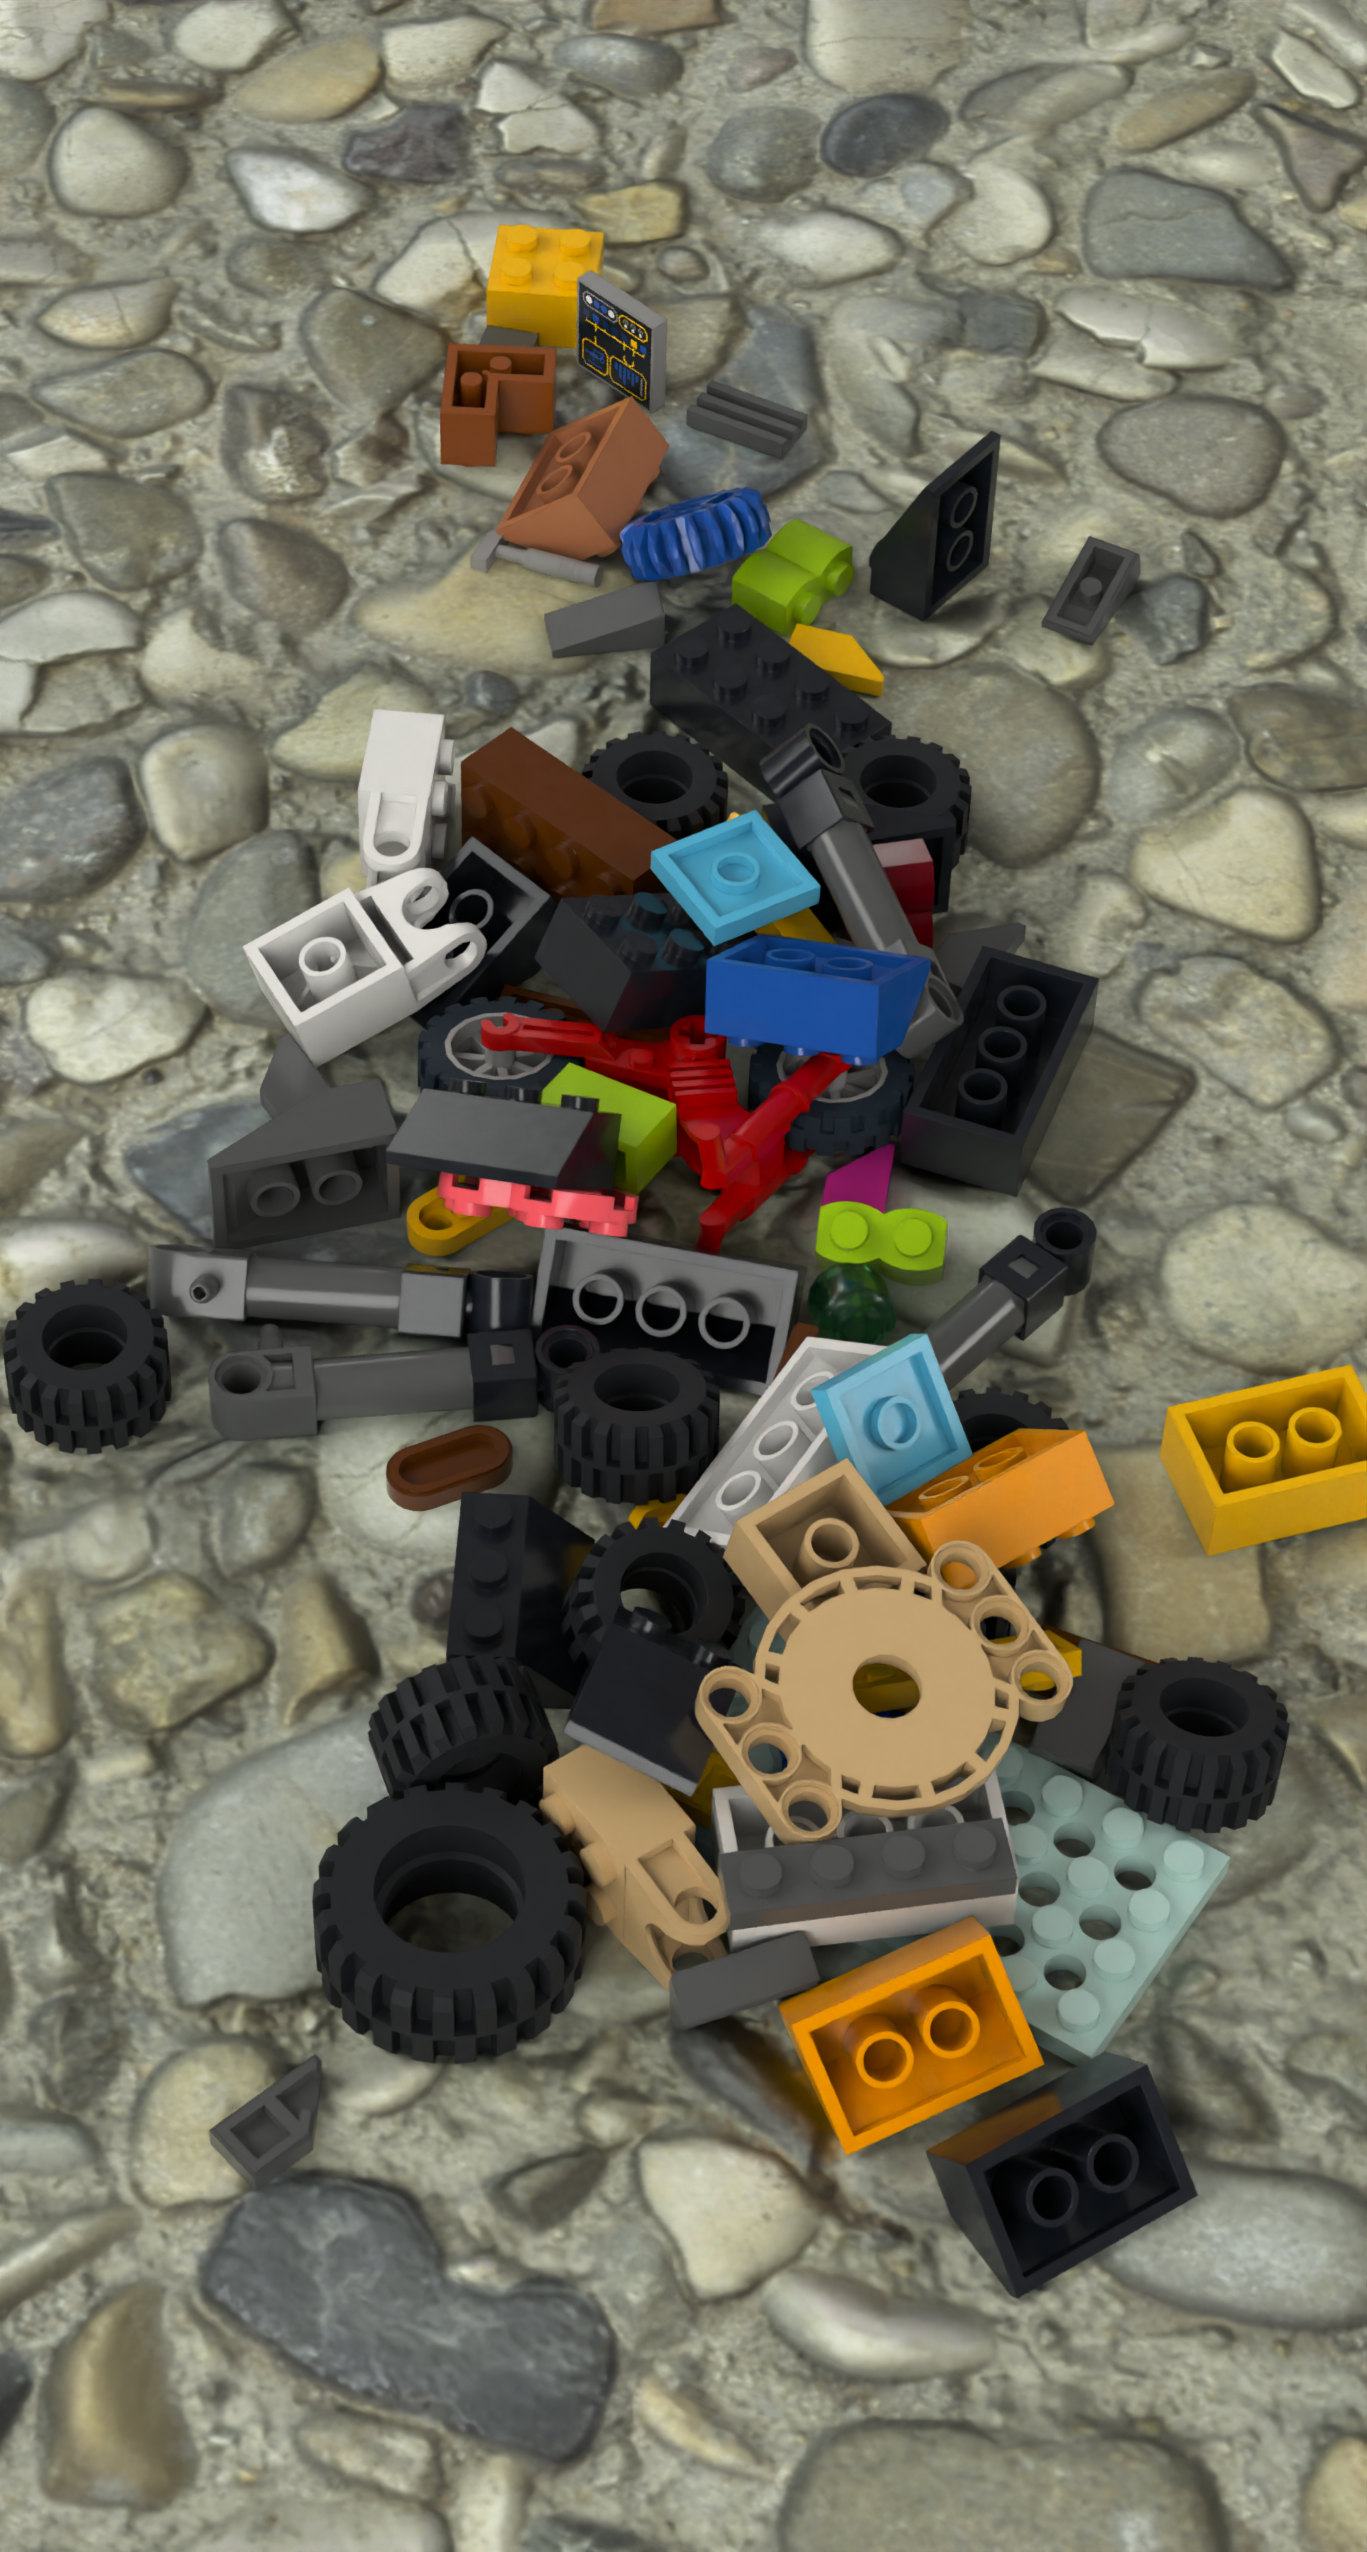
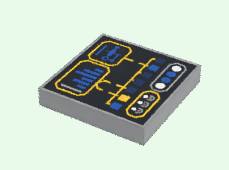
M590 270L577 278V365L625 397L629 398L632 396L640 407L651 414L665 406L667 319Z

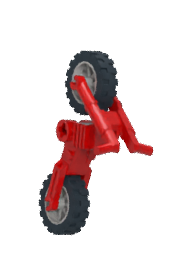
M500 996V1001H488L487 997L471 999L470 1005L463 1007L459 1003L451 1005L445 1009V1015L442 1017L435 1015L427 1022V1032L421 1031L418 1039V1087H420V1094L424 1088L448 1089L449 1078L486 1082L485 1094L504 1097L505 1086L543 1090L569 1062L583 1067V1058H585V1069L676 1104L677 1152L673 1157L681 1156L694 1172L701 1175L700 1184L702 1187L709 1190L722 1189L721 1195L699 1216L700 1230L695 1244L698 1247L720 1250L724 1236L739 1221L742 1222L749 1218L792 1175L800 1173L805 1168L807 1160L816 1151L818 1156L834 1157L835 1152L846 1151L847 1156L863 1154L866 1147L872 1146L878 1149L887 1145L891 1135L898 1137L902 1130L903 1111L914 1088V1064H910V1059L902 1056L895 1049L880 1057L876 1064L852 1065L842 1062L841 1054L821 1051L820 1054L814 1056H795L785 1053L784 1045L765 1042L763 1045L757 1046L756 1054L752 1053L750 1058L748 1109H752V1113H749L737 1100L738 1091L737 1087H735L730 1059H726L727 1036L705 1033V1016L693 1015L683 1017L671 1026L669 1040L651 1043L622 1039L613 1032L603 1033L596 1024L566 1021V1016L557 1010L552 1012L544 1010L545 1004L529 1000L527 1004L517 1002V997Z

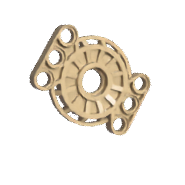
M954 1540L944 1543L935 1551L926 1575L910 1569L876 1565L842 1569L807 1584L788 1598L767 1624L753 1662V1673L739 1667L723 1666L713 1669L704 1677L695 1700V1715L701 1728L777 1837L785 1845L833 1839L842 1818V1807L859 1814L899 1818L930 1814L962 1801L984 1784L1002 1761L1009 1748L1019 1716L1029 1721L1043 1722L1054 1718L1062 1711L1073 1687V1674L1067 1662L990 1557L978 1545L968 1541ZM951 1562L965 1564L974 1571L977 1584L966 1590L955 1589L943 1580L940 1568ZM881 1583L897 1585L899 1588L895 1590L878 1587L858 1590L856 1585ZM837 1589L838 1596L824 1601L811 1612L803 1607L815 1597ZM914 1590L925 1593L926 1598L914 1594ZM991 1616L1004 1618L1014 1626L1017 1632V1639L1005 1645L995 1644L983 1635L980 1629V1622ZM788 1620L793 1632L788 1638L783 1654L769 1651L774 1637ZM876 1663L889 1664L900 1668L909 1674L919 1687L918 1705L907 1715L898 1718H881L869 1713L858 1703L853 1692V1677L855 1673L865 1665ZM1031 1671L1047 1674L1054 1681L1057 1687V1694L1047 1700H1037L1030 1697L1023 1690L1020 1684V1677ZM765 1674H766L773 1682H771V1681H769V1680H766V1679H765ZM721 1688L734 1689L745 1697L748 1710L736 1717H725L718 1714L712 1708L709 1702V1695ZM1003 1730L998 1745L985 1762L978 1756V1753L981 1750L987 1733ZM757 1745H773L784 1753L787 1759V1767L775 1774L763 1773L751 1764L749 1751ZM958 1777L967 1778L959 1785L935 1794L936 1791L944 1789ZM799 1801H811L818 1804L824 1810L827 1816V1824L822 1829L816 1831L802 1830L791 1821L788 1808Z

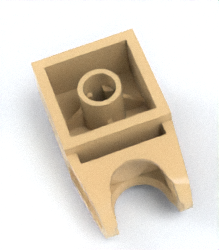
M586 1744L543 1767V1799L540 1801L543 1826L549 1822L556 1824L568 1838L569 1850L578 1856L584 1872V1889L587 1891L586 1912L591 1920L600 1927L606 1924L618 1940L626 1946L668 1992L670 1978L677 1972L673 1964L681 1955L693 1952L705 1955L709 1961L728 1955L723 1942L718 1937L723 1932H726L728 1928L719 1879L695 1848V1823L661 1783ZM702 1899L712 1903L717 1911L710 1921L705 1913Z

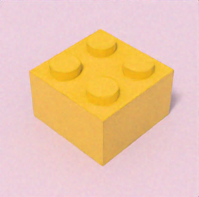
M525 224L515 226L499 225L487 285V325L539 334V346L577 348V278L590 270L603 277L604 233L590 232L577 228L567 230L538 228Z

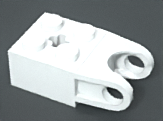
M374 709L358 786L361 876L367 877L366 889L417 868L434 869L435 858H446L448 824L442 823V819L453 818L456 785L455 783L447 782L445 776L452 775L455 740L445 739L444 715ZM426 887L415 891L408 899L407 904L413 903Z
M417 868L355 894L348 887L242 946L262 992L295 1042L315 1068L419 1011L426 1004L470 974L483 959L487 949L486 938L474 924L468 922L446 924L435 929H422L428 922L432 921L446 903L449 895L447 883L438 871L431 868ZM432 886L431 891L425 897L407 904L408 899L415 891L422 887ZM470 941L468 948L462 954L452 959H445L447 953L460 944Z

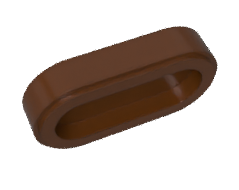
M473 1425L403 1448L390 1458L386 1467L388 1495L394 1503L404 1509L426 1511L460 1500L462 1492L481 1493L495 1488L506 1481L511 1474L513 1466L512 1444L506 1434L497 1428L487 1425Z

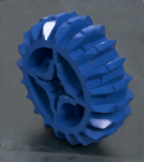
M737 487L727 491L722 490L671 504L629 522L620 532L623 544L621 550L625 563L630 567L632 577H635V579L653 582L660 579L668 580L676 576H686L693 572L704 571L716 565H723L730 560L741 558L742 555L755 552L757 548L763 547L772 536L769 525L771 519L767 505L763 504L760 492L748 487L741 489Z

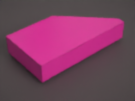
M887 1144L875 1149L827 1175L821 1206L833 1202L852 1201L869 1205L885 1214L895 1145Z

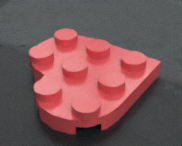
M440 1172L437 1196L445 1198L444 1208L452 1209V1213L490 1217L492 1206L508 1208L507 1215L516 1216L515 1220L524 1221V1225L563 1230L564 1218H568L569 1222L577 1223L579 1227L589 1229L588 1232L618 1237H627L628 1224L636 1223L639 1197L618 1187H613L612 1190L551 1189L465 1176V1182L459 1183V1174Z

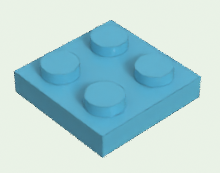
M756 810L651 851L650 869L714 946L819 903L821 886Z
M927 1333L910 1334L810 1390L838 1462L848 1458L884 1507L973 1456Z

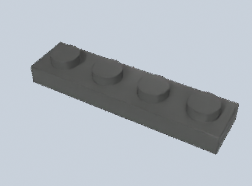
M1002 1818L718 1854L717 1872L729 1931L1015 1894L1017 1875Z

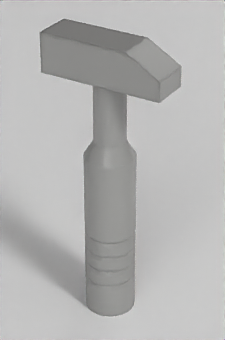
M496 528L486 533L470 556L471 568L487 573L497 558L522 564L526 570L575 581L596 588L601 584L604 569L601 565L534 548L521 550L506 546L508 541L504 540V535L495 532Z

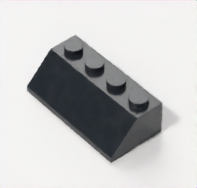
M564 1222L563 1230L545 1228L531 1309L530 1330H532L534 1349H536V1342L542 1333L550 1328L564 1324L577 1325L589 1330L597 1338L600 1345V1353L611 1352V1349H639V1347L653 1348L654 1351L660 1352L670 1351L680 1354L682 1359H692L701 1364V1370L709 1371L715 1378V1385L719 1386V1388L762 1396L771 1385L792 1328L798 1322L807 1272L806 1266L628 1233L627 1237L595 1234L588 1232L589 1229L579 1227V1224Z

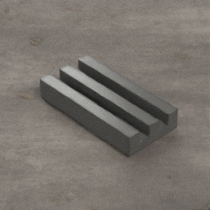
M712 380L707 385V394L702 392L697 397V406L692 404L687 409L686 425L783 459L807 430L808 414Z

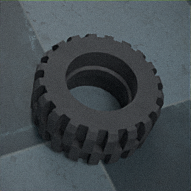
M446 1782V1790L427 1792L425 1784L405 1789L404 1798L392 1802L390 1797L387 1796L367 1807L366 1820L362 1821L358 1817L351 1819L337 1833L338 1845L333 1844L327 1848L318 1866L319 1879L313 1886L312 1905L317 1971L322 1974V1988L330 2004L339 2009L342 2008L343 2021L357 2034L364 2035L371 2030L373 2032V2045L392 2054H397L401 2047L412 2051V2060L435 2063L436 2056H455V2064L476 2062V2053L491 2050L494 2057L517 2049V2037L524 2034L529 2040L536 2038L550 2026L551 2012L558 2014L565 2010L574 1996V1982L581 1978L585 1963L587 1891L584 1889L582 1866L578 1856L569 1850L568 1838L552 1822L542 1826V1812L523 1800H520L515 1806L507 1802L506 1792L485 1786L483 1792L479 1793L467 1791L466 1783ZM441 1893H462L480 1897L501 1908L514 1921L503 1934L493 1941L471 1950L450 1953L429 1951L414 1946L398 1937L387 1926L391 1918L405 1906L421 1898Z

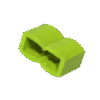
M799 518L791 520L774 535L766 548L753 553L732 577L731 606L737 603L765 626L784 636L791 635L797 623L810 625L818 615L822 604L827 603L836 595H842L849 588L855 572L852 565L853 546Z
M840 1201L826 1204L820 1207L815 1245L817 1267L831 1275L847 1279L868 1278L880 1273L884 1277L904 1285L925 1286L938 1283L943 1280L948 1221L938 1214L917 1208L897 1209L883 1214L876 1208L859 1202Z

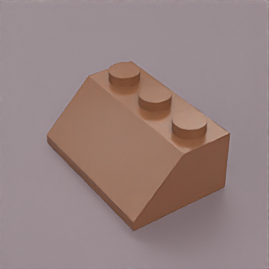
M632 396L555 429L548 435L495 532L504 535L505 541L581 561L596 554L598 557H605L622 544L620 532L641 509L643 505L641 499L649 484L658 477L660 473L659 465L670 445Z

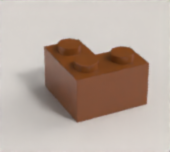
M448 343L440 407L441 464L462 465L465 467H495L499 432L550 434L554 430L556 409L557 348Z

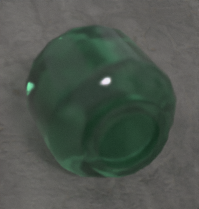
M840 1263L830 1266L820 1273L811 1284L807 1297V1306L813 1326L820 1327L818 1338L883 1346L893 1334L897 1318L894 1303L885 1280L874 1268L866 1264Z

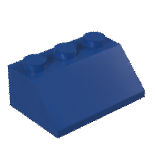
M761 933L707 959L705 1033L727 1036L729 1044L739 1047H757L767 1042L784 1045V1052L790 1055L814 1056L823 1051L841 1054V1061L847 1064H876L880 1057L903 1044L930 972L931 958Z

